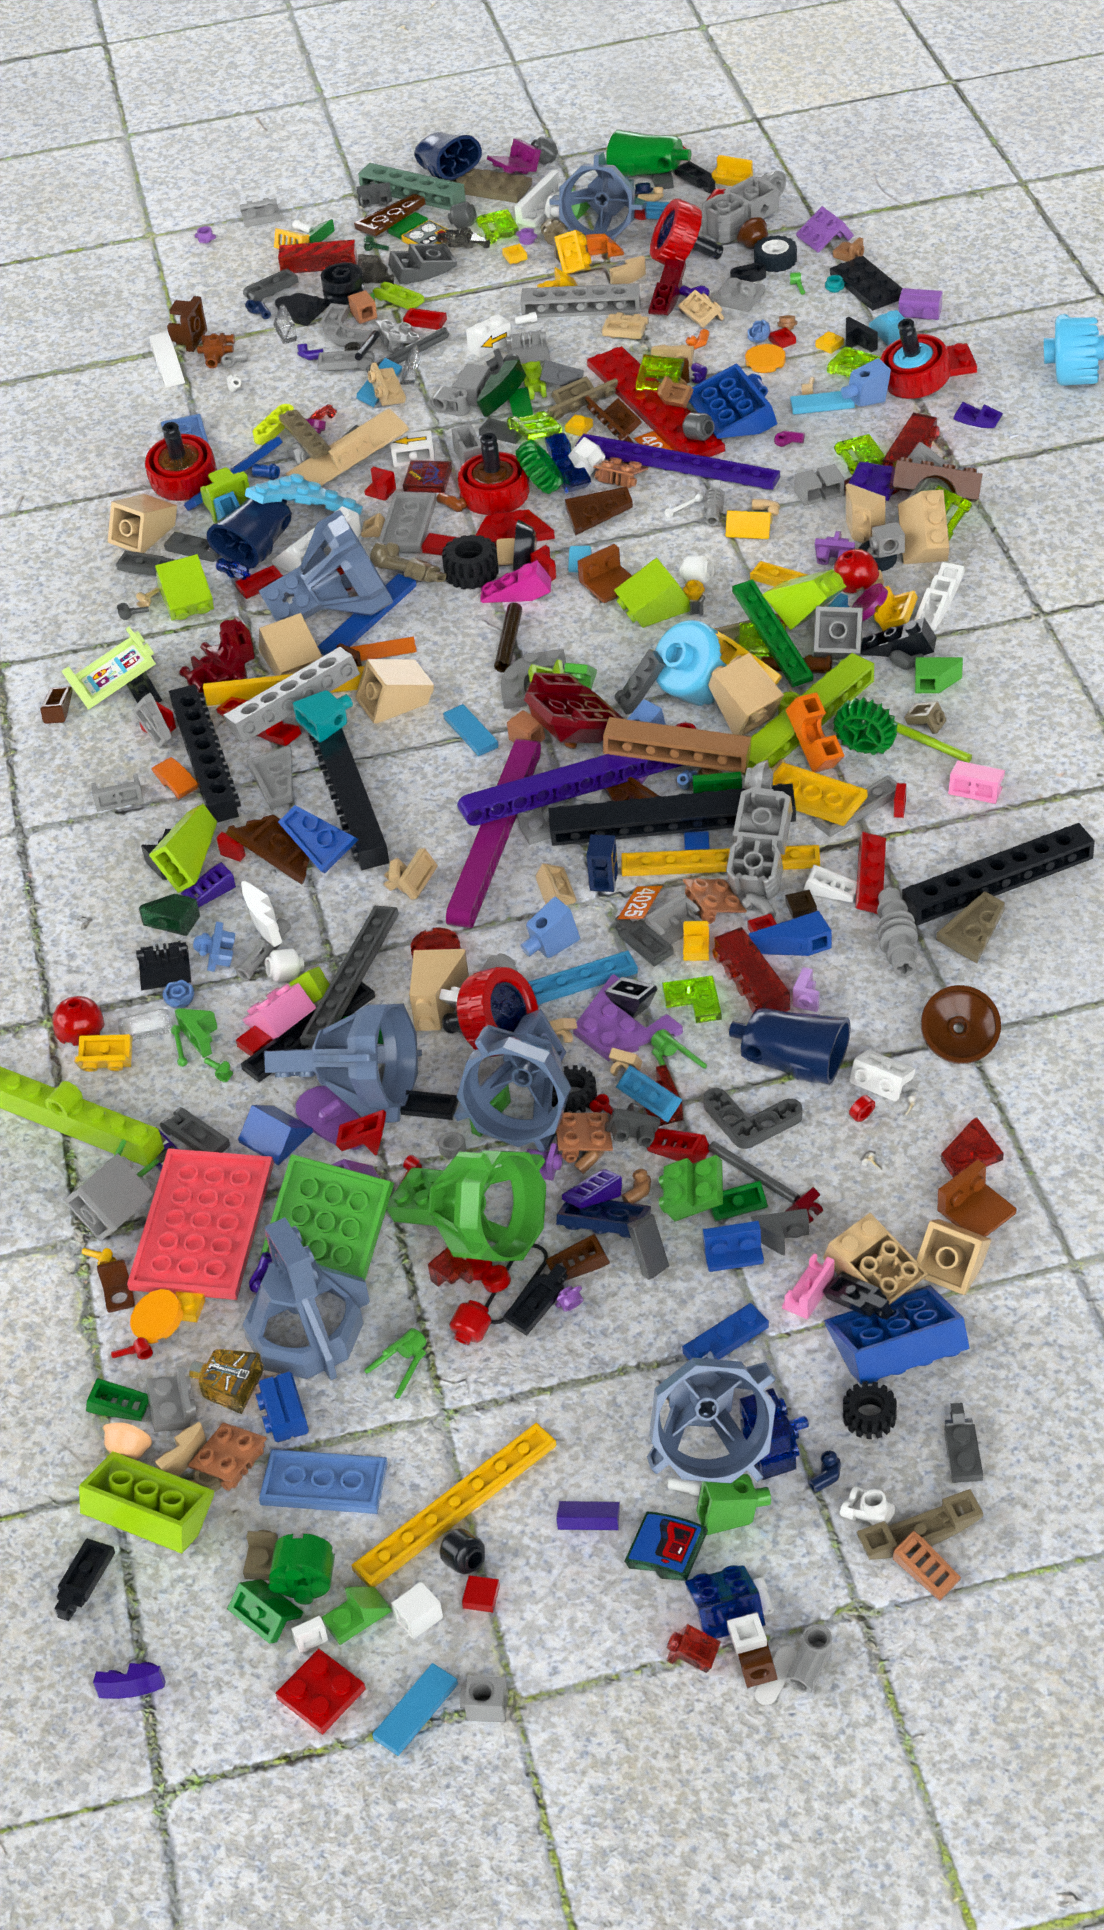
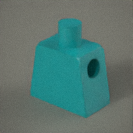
M327 690L293 702L296 721L319 743L347 724L346 710L353 706L349 695L345 694L336 698Z

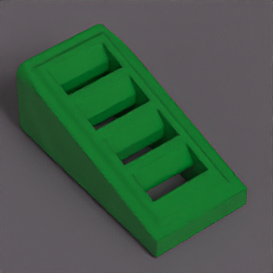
M97 1378L87 1399L86 1412L142 1421L149 1405L148 1395ZM101 1396H105L106 1399L102 1400ZM112 1398H117L116 1404L111 1402ZM123 1400H129L126 1407L121 1406ZM135 1402H141L138 1410L132 1409Z

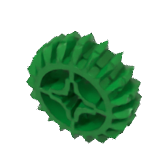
M530 439L523 442L516 449L517 461L538 489H541L546 494H551L560 488L563 484L562 473L559 471L555 461L552 460L551 456L541 445Z
M855 697L851 701L847 700L839 707L834 717L833 731L836 732L837 739H842L841 745L849 746V750L853 749L857 752L871 753L872 755L878 752L884 754L894 743L897 736L898 723L894 722V715H889L890 709L882 708V703L878 705L874 703L873 699L869 702L865 697L861 700Z

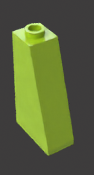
M203 803L188 811L149 854L178 893L196 884L217 825L216 819Z

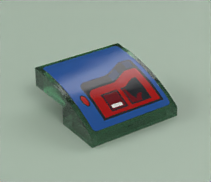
M646 1511L624 1562L629 1569L656 1571L660 1579L687 1581L708 1529L706 1526L681 1517Z

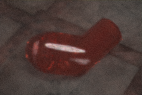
M327 404L316 410L308 419L322 420L326 415L329 418H333L337 413V409L333 408V405Z

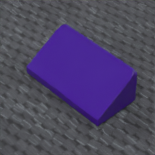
M559 1501L556 1518L558 1530H619L620 1502Z

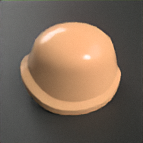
M109 1423L103 1426L105 1432L104 1445L109 1453L114 1451L139 1460L152 1445L151 1437L131 1424Z

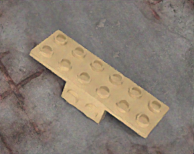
M388 408L329 445L331 448L328 451L329 454L316 459L310 457L288 471L286 475L299 474L305 480L317 482L322 486L337 475L350 469L356 463L366 459L378 449L383 448L389 442L402 436L409 428Z

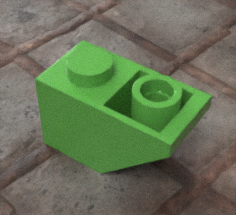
M916 657L915 693H940L962 679L963 657Z

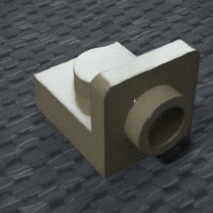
M938 701L914 703L904 717L908 725H924L927 723L932 734L938 733L946 722L945 714Z
M268 1530L248 1531L246 1538L249 1547L243 1569L244 1578L269 1581L274 1546L278 1540V1535Z

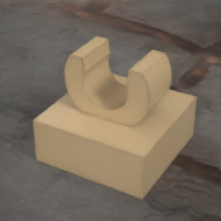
M399 858L390 861L389 871L384 874L388 881L384 882L383 885L389 891L399 888L405 893L398 880L407 866Z
M560 1018L549 1022L559 1040L562 1035L564 1043H571L573 1041L570 1030L578 1029L576 1018Z
M612 1048L609 1058L614 1063L610 1070L613 1076H617L618 1070L621 1068H625L626 1072L629 1065L640 1070L643 1062L637 1054Z

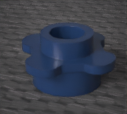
M648 182L635 184V194H649L653 190Z

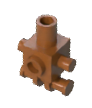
M216 333L208 336L202 335L203 346H197L198 354H204L207 367L216 368L218 363H221L223 355L234 352V346L227 345V343L235 344V335H225L224 333H220V335Z

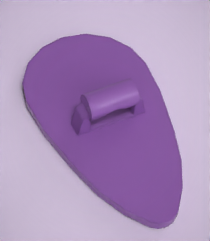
M316 1086L305 1091L296 1102V1115L299 1120L312 1127L315 1134L336 1145L339 1125L359 1118L357 1112L327 1086ZM360 1145V1146H357V1147H354V1148H351V1149H352V1150H357V1149L361 1148L363 1145Z

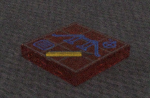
M411 460L403 483V491L445 493L452 470V461Z

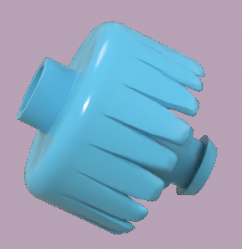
M1060 314L1056 317L1055 338H1044V364H1056L1058 384L1070 386L1096 384L1098 382V361L1104 360V335H1099L1096 325H1090L1098 323L1097 318L1069 317L1067 314Z
M686 620L677 623L665 632L655 649L666 664L656 679V682L663 691L697 706L709 705L714 702L715 698L708 687L712 676L711 673L719 666H726L720 659L722 654L719 651L721 648L716 635L718 634L717 630L701 621Z

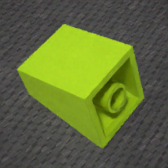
M198 554L155 565L158 588L171 621L176 619L183 620L194 614H205L214 609L213 598Z
M657 557L614 590L619 597L616 600L623 611L628 609L625 612L633 623L638 621L642 628L690 611V600Z
M833 569L784 581L766 591L763 596L788 628L792 630L811 619L816 614V606L824 607L847 586L843 583L842 577Z

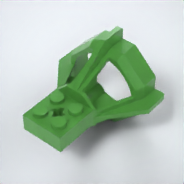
M483 1150L480 1153L459 1151L444 1170L411 1168L389 1199L387 1211L394 1222L436 1226L453 1257L488 1261H523L544 1229L546 1183L539 1170L545 1163V1159L542 1155L519 1151ZM510 1180L513 1190V1210L509 1226L506 1228L487 1220L483 1212L486 1207L484 1194L491 1184ZM487 1240L494 1242L496 1244L490 1247Z

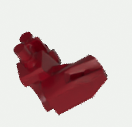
M235 617L233 620H224L220 624V644L210 646L207 642L201 644L200 648L205 652L206 656L200 660L195 656L190 657L193 667L192 671L187 666L182 667L179 671V674L187 679L188 685L195 684L198 692H203V695L204 683L248 678L245 663L253 660L255 653L251 634L238 617Z

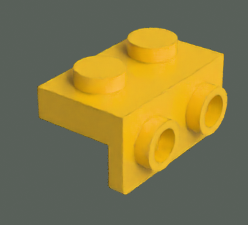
M885 586L888 590L887 598L883 605L876 606L874 614L875 621L879 623L883 631L909 622L918 599L915 591L894 595L890 587Z
M130 1034L79 1036V1051L74 1062L80 1069L86 1072H95L98 1068L121 1071L123 1067H131L133 1037Z

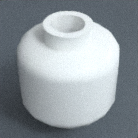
M705 555L688 556L684 559L683 564L680 565V576L686 583L690 580H698L702 584H706L714 575L713 562Z
M292 948L273 950L265 960L266 974L278 983L293 981L299 977L300 971H304L303 957L299 956L296 950Z

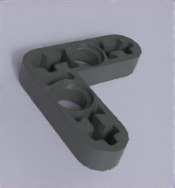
M708 1089L703 1096L706 1112L738 1148L742 1149L752 1148L795 1126L802 1120V1104L796 1099L782 1100L748 1118L723 1089ZM726 1115H735L737 1117L735 1121L731 1122L725 1121L723 1118ZM765 1120H771L775 1123L771 1127L761 1125Z

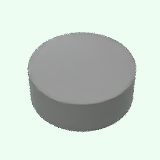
M446 1133L438 1141L440 1154L445 1158L453 1159L459 1151H466L465 1138L460 1133Z

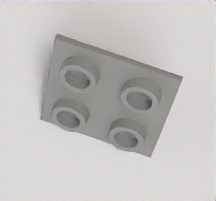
M375 320L378 326L377 331L380 333L379 338L391 353L398 351L401 343L411 344L421 339L409 323Z
M541 330L532 331V339H530V333L527 332L528 339L526 340L524 339V333H521L522 340H520L519 333L509 334V337H506L508 355H518L521 364L530 361H540V363H543L544 360L550 361L546 343V332Z

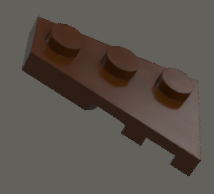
M626 486L565 499V507L576 536L632 508L633 501Z

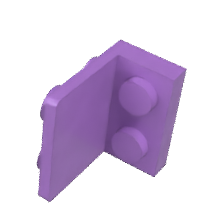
M823 206L796 233L799 239L817 253L835 235L840 239L844 237L848 241L854 236L842 220Z

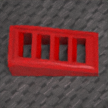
M658 1128L655 1132V1138L650 1147H647V1150L675 1161L688 1158L694 1164L707 1157L709 1143L704 1134ZM667 1139L665 1145H662L663 1141Z

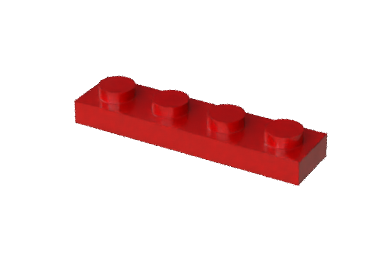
M862 832L859 838L855 908L877 914V907L879 906L878 895L884 890L886 838Z

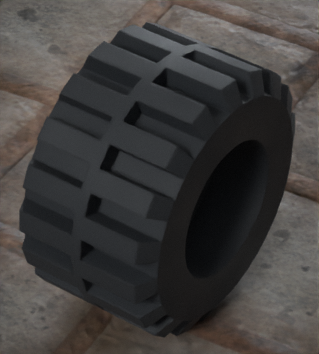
M463 535L460 538L456 537L453 541H449L442 549L446 580L449 584H453L454 587H461V589L465 590L481 588L487 582L497 578L499 573L495 543L491 542V539L484 538L481 535Z

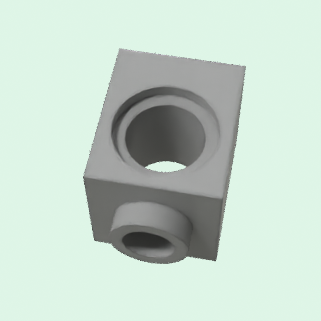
M898 522L872 527V537L869 538L870 547L876 551L879 558L905 553V534Z
M467 1677L466 1688H461L460 1708H465L467 1721L505 1723L509 1694L506 1677ZM481 1697H489L485 1701H478Z

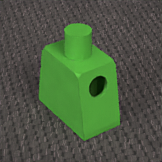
M742 1474L732 1483L702 1481L696 1511L704 1535H711L751 1524L756 1507L771 1505L770 1490L768 1487L755 1489L748 1474Z

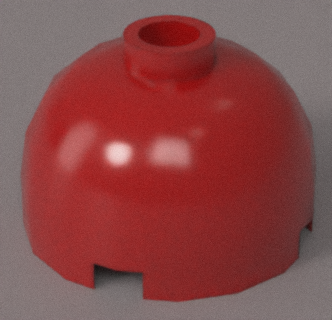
M852 549L844 552L837 558L834 564V571L842 577L843 583L847 586L842 590L845 593H857L856 589L862 587L866 590L879 577L878 565L875 559L863 549Z
M85 996L68 997L61 1001L54 1010L52 1017L55 1037L61 1043L65 1044L66 1041L72 1043L73 1046H79V1036L100 1035V1031L105 1025L100 1007L92 999Z

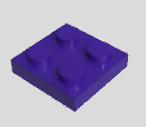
M859 462L849 484L885 496V500L889 501L894 489H889L892 466Z

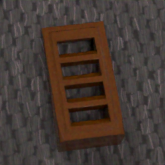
M53 687L49 689L40 707L45 724L65 722L73 692L72 687Z
M595 1233L545 1260L550 1271L557 1263H563L567 1269L568 1278L566 1280L610 1264ZM584 1255L585 1259L580 1261L579 1257ZM573 1259L575 1265L570 1266L568 1260Z

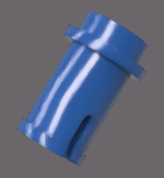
M754 373L750 374L748 377L765 397L768 393V388L763 384L761 376Z
M254 464L252 475L253 477L275 480L280 476V468L276 464Z

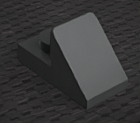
M807 1209L751 1217V1222L759 1221L761 1244L781 1255H785V1238H798L809 1235Z

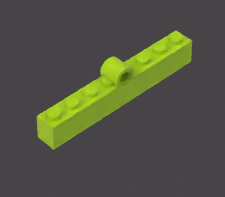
M851 653L801 695L804 696L817 692L826 712L821 720V726L837 713L839 707L847 700H853L874 682V663ZM784 692L778 707V716L769 721L759 732L752 735L751 752L747 768H753L756 764L768 760L769 767L773 768L780 759H784L800 745L786 713V708L797 697H800L798 693Z
M0 1066L1 1109L115 1154L120 1142L124 1139L126 1144L121 1157L124 1156L128 1160L145 1167L154 1161L164 1149L158 1128L83 1099L81 1091L74 1084L62 1081L57 1088H54Z

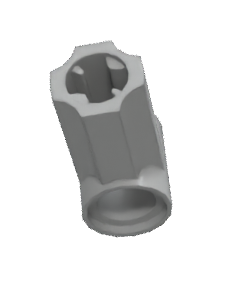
M812 1624L806 1628L803 1634V1642L786 1675V1682L793 1689L802 1693L812 1692L825 1662L831 1658L832 1635L826 1626ZM815 1641L823 1642L825 1645H823L822 1647H814L811 1645V1643Z

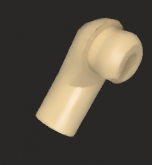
M654 187L653 194H638V198L656 202L664 196L662 187Z
M752 499V510H768L773 516L779 514L780 504L769 499Z

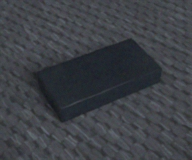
M406 1090L408 1098L405 1106H401V1115L453 1120L458 1104L457 1095Z

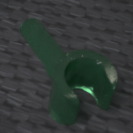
M364 237V249L366 251H371L373 248L389 251V246L375 243L373 237Z

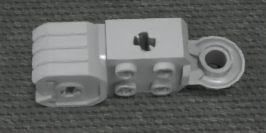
M774 171L765 173L762 177L751 176L724 191V194L716 195L703 202V235L709 234L714 238H719V243H730L737 239L740 228L747 220L755 217L765 218L778 211V198L783 193L787 181L784 172Z
M768 760L756 764L753 768H747L745 776L746 790L742 791L740 795L733 831L734 844L730 848L726 869L730 889L737 897L742 893L744 895L754 893L759 896L765 895L766 899L770 900L780 890L783 873L781 854L785 855L793 810L789 795L783 791H773V769H769Z

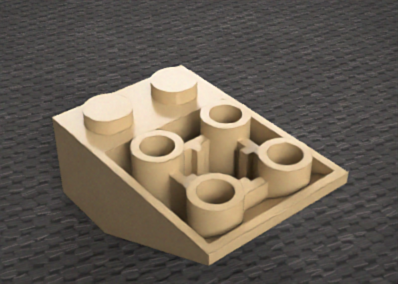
M868 1213L828 1244L823 1256L824 1260L827 1257L834 1259V1271L838 1275L844 1272L880 1288L881 1292L886 1295L889 1305L928 1276V1273L871 1213Z

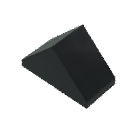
M621 977L605 990V994L615 1005L632 1018H636L650 1006L658 989L654 984Z

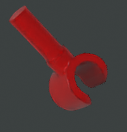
M599 1094L595 1098L596 1100L589 1104L590 1109L597 1113H601L604 1110L612 1115L614 1110L609 1105L610 1100L605 1094Z
M409 1155L403 1163V1167L408 1170L406 1175L411 1168H422L420 1160L414 1155Z
M140 1337L134 1341L133 1346L112 1351L111 1356L112 1358L136 1353L139 1359L145 1360L153 1355V1351L148 1341Z

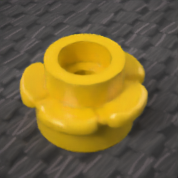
M690 580L683 587V592L689 600H698L705 591L703 584L698 580Z

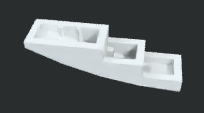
M942 562L938 575L934 576L930 588H927L914 620L925 617L933 632L936 631L956 594L965 572L964 566Z
M247 881L241 882L243 897L255 928L273 947L283 943L269 896Z

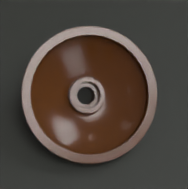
M954 985L941 989L929 999L921 1015V1032L925 1043L935 1055L951 1063L969 1064L981 1060L995 1047L1001 1033V1018L996 1005L985 993L974 987ZM954 1025H960L962 1032H956L953 1028Z

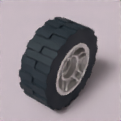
M786 236L764 237L754 245V263L765 264L766 271L768 272L786 271L797 262L796 242Z

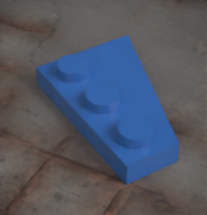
M296 805L278 821L323 873H326L359 840Z

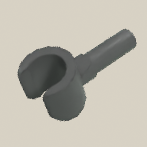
M701 595L698 601L690 602V615H703V602L706 598L704 595Z
M127 603L117 605L118 614L123 620L129 619L132 614L149 612V607L129 608Z

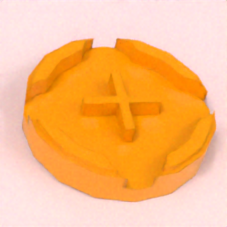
M760 344L747 350L745 362L747 367L752 368V371L771 373L776 371V368L779 366L780 368L784 366L786 355L785 351L777 345Z
M159 1289L148 1293L137 1303L131 1314L130 1327L133 1334L138 1338H145L150 1344L158 1343L157 1340L161 1338L166 1339L171 1336L179 1327L183 1318L181 1299L166 1289Z

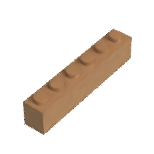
M609 717L603 734V754L746 773L751 752L750 736Z

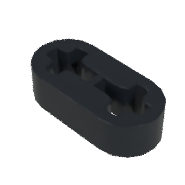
M752 263L735 267L730 271V278H738L749 282L763 280L766 278V265L763 263Z

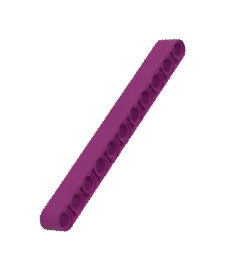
M515 740L497 786L534 774L541 755L540 741ZM517 814L480 825L447 907V925L473 928Z

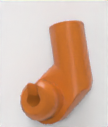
M702 329L698 338L691 335V338L688 337L686 339V344L694 346V350L705 346L710 335L709 331Z

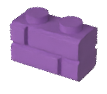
M902 288L899 298V313L906 318L939 320L942 310L943 292Z

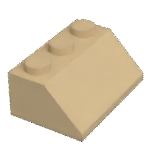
M944 490L920 491L899 503V525L905 534V553H902L903 564L948 561L950 547Z

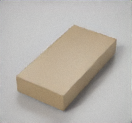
M425 848L418 849L398 880L399 885L411 900L418 898L438 867Z

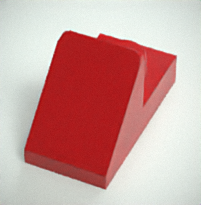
M381 1110L340 1124L336 1146L341 1151H345L364 1144L376 1156L383 1135L386 1112Z

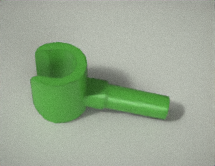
M790 273V285L797 284L802 295L805 294L801 282V273Z
M208 1057L205 1058L204 1063L216 1069L215 1076L220 1081L227 1082L233 1075V1072L229 1070V1062L223 1061L220 1064Z

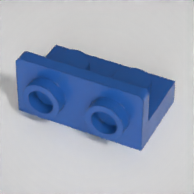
M759 1221L703 1229L704 1253L709 1272L764 1263Z

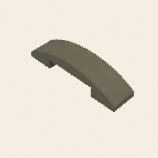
M971 1489L942 1499V1506L890 1526L883 1521L856 1532L869 1560L887 1559L893 1557L895 1549L913 1531L918 1533L930 1546H933L977 1522L983 1517V1511ZM913 1547L907 1554L916 1552L917 1549Z

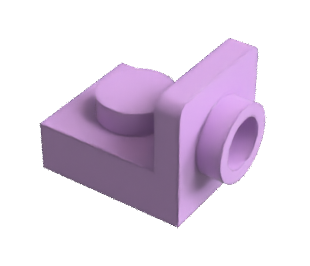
M802 968L793 987V1006L817 1012L819 1009L820 993L815 990L816 981H813V969Z

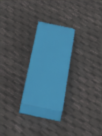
M384 358L378 366L379 369L393 367L397 377L402 371L401 365L387 358ZM367 380L358 391L356 399L374 407L378 403L379 398H376L374 387Z
M464 704L443 713L444 720L478 757L499 747L495 737Z
M629 1065L616 1085V1088L666 1122H669L682 1102L681 1098L631 1065Z
M432 1663L373 1732V1740L399 1756L457 1687V1679Z

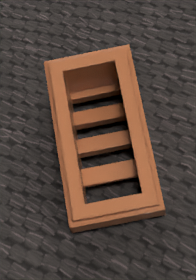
M915 1531L893 1553V1560L939 1601L961 1580V1577ZM913 1547L916 1548V1553L909 1558L906 1554ZM925 1556L927 1560L918 1568L916 1563ZM935 1565L937 1569L928 1578L925 1573ZM944 1573L947 1578L937 1587L934 1583Z

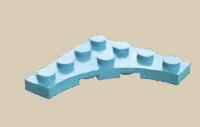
M291 474L290 476L256 484L246 488L245 492L246 497L261 504L282 502V499L294 500L295 503L307 505L325 504V509L334 512L343 506L358 513V515L361 514L363 508L354 499L341 497L338 495V492L326 490L319 483L309 482L299 474Z

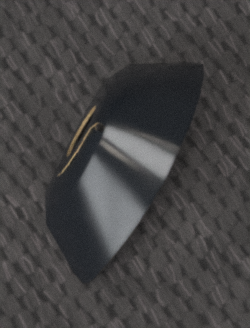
M519 519L515 530L513 571L520 569L525 564L531 563L530 554L536 551L537 533L534 528Z

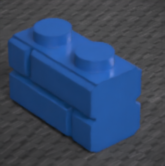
M289 1371L279 1374L275 1378L272 1376L260 1380L258 1384L261 1392L255 1395L260 1411L266 1409L267 1415L262 1417L266 1433L272 1432L277 1443L289 1440L291 1437L295 1438L307 1434L309 1429L293 1374Z

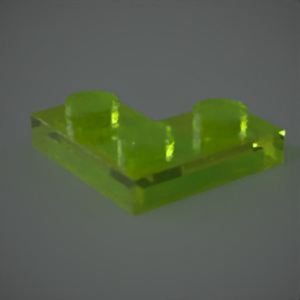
M713 975L662 983L666 1008L692 1005L696 1023L722 1020Z

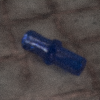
M220 558L216 562V569L226 573L231 578L237 577L246 580L247 577L251 576L249 573L250 569L240 565L237 561H228Z

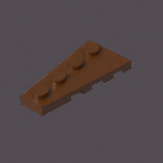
M412 194L354 222L355 229L378 236L426 204L425 198Z

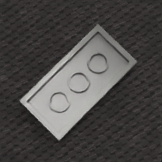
M394 492L378 542L385 545L389 542L396 543L400 548V552L421 553L422 544L425 540L437 501L436 493Z

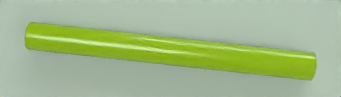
M901 723L897 725V733L961 761L969 763L972 759V754Z

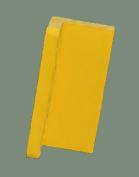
M727 511L725 535L728 538L769 539L773 515L769 512Z

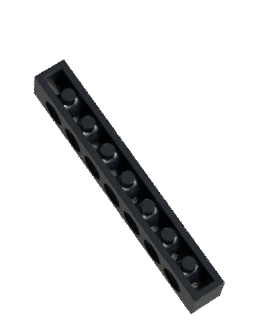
M195 684L170 690L169 695L172 708L206 808L216 819L217 823L239 817L237 807L241 806L238 793L233 794L236 791L233 778L228 779V777H231L227 763L223 764L226 762L225 756L220 746L218 735L215 734L213 721L209 720L211 717L208 707L204 706L206 703L203 692L198 693Z
M1076 823L920 883L910 885L902 889V900L906 902L908 912L913 915L914 923L918 926L967 907L984 891L997 896L1089 861L1094 856L1095 840L1080 823Z

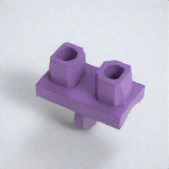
M836 531L834 537L827 536L826 539L816 538L814 544L817 563L821 565L829 564L830 557L838 558L844 552L855 549V542H849L848 538H841V531Z

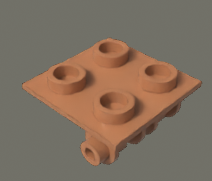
M611 457L610 460H603L601 463L593 466V468L599 469L595 472V479H598L599 482L612 485L615 483L617 486H627L628 488L635 487L637 484V479L634 478V475L648 470L649 467L641 466L642 463L636 461L625 463L622 462L621 458Z
M719 878L683 879L687 886L685 894L687 898L699 907L700 911L697 913H699L702 921H708L709 924L713 923L717 912L746 913L747 910L743 907L739 898L732 892L726 880Z
M563 1113L561 1122L556 1130L558 1151H562L564 1160L568 1163L575 1162L579 1156V1151H613L611 1133L605 1131V1123L609 1121L607 1113Z
M223 1422L188 1464V1467L222 1479L221 1486L225 1490L230 1491L231 1488L238 1486L242 1475L248 1473L247 1468L251 1469L258 1457L264 1453V1442L267 1438Z

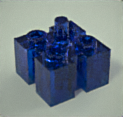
M774 1388L766 1390L772 1397L776 1407L770 1453L757 1462L764 1477L762 1480L796 1470V1457L800 1455L796 1439H799L798 1430L809 1427L806 1416L788 1420L786 1416L788 1415L785 1401L783 1398L778 1399ZM754 1394L739 1399L740 1414L743 1418L740 1419L741 1432L746 1440L752 1433L757 1418V1402Z

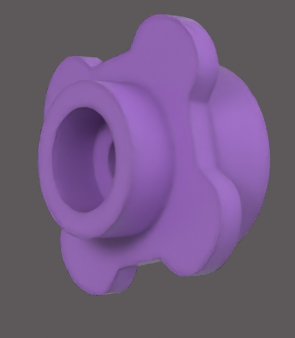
M203 226L197 229L195 238H198L200 243H209L216 238V235L212 233L211 227Z
M523 228L521 231L516 232V236L519 237V241L523 245H530L537 238V234L534 233L532 228Z
M569 1286L560 1291L557 1298L558 1302L555 1306L557 1308L562 1307L565 1312L579 1306L584 1300L580 1294L582 1287L577 1286L573 1288Z

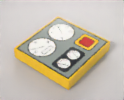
M428 220L401 235L402 242L408 245L446 244L455 239V233Z

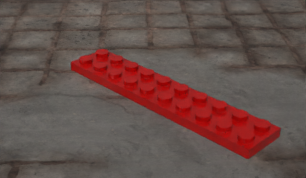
M622 346L587 359V366L604 383L615 378L619 381L615 388V394L674 451L712 457L725 451V444L719 438L717 439L713 433L705 441L691 440L685 436L682 424L685 417L691 411L687 408L664 404L657 394L661 383Z

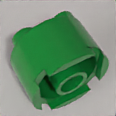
M303 1533V1538H293V1534L279 1538L274 1546L269 1574V1589L272 1592L294 1598L298 1604L302 1605L311 1604L313 1599L325 1595L331 1586L335 1560L332 1545L325 1539L312 1534Z

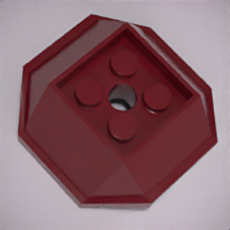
M535 672L524 697V701L529 705L531 715L560 743H601L609 717L624 719L599 695L587 686L582 685L571 674Z

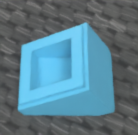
M570 546L569 572H578L577 561L592 554L591 546Z

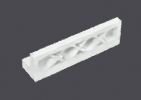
M551 170L515 205L516 223L536 228L546 218L545 209H538L545 208L547 198L557 193L556 191L563 184L560 183L559 171Z

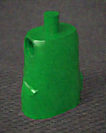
M618 129L609 140L606 162L607 165H615L624 176L656 175L676 170L681 161L691 160L692 153L691 149H683L682 140L677 136L652 135Z

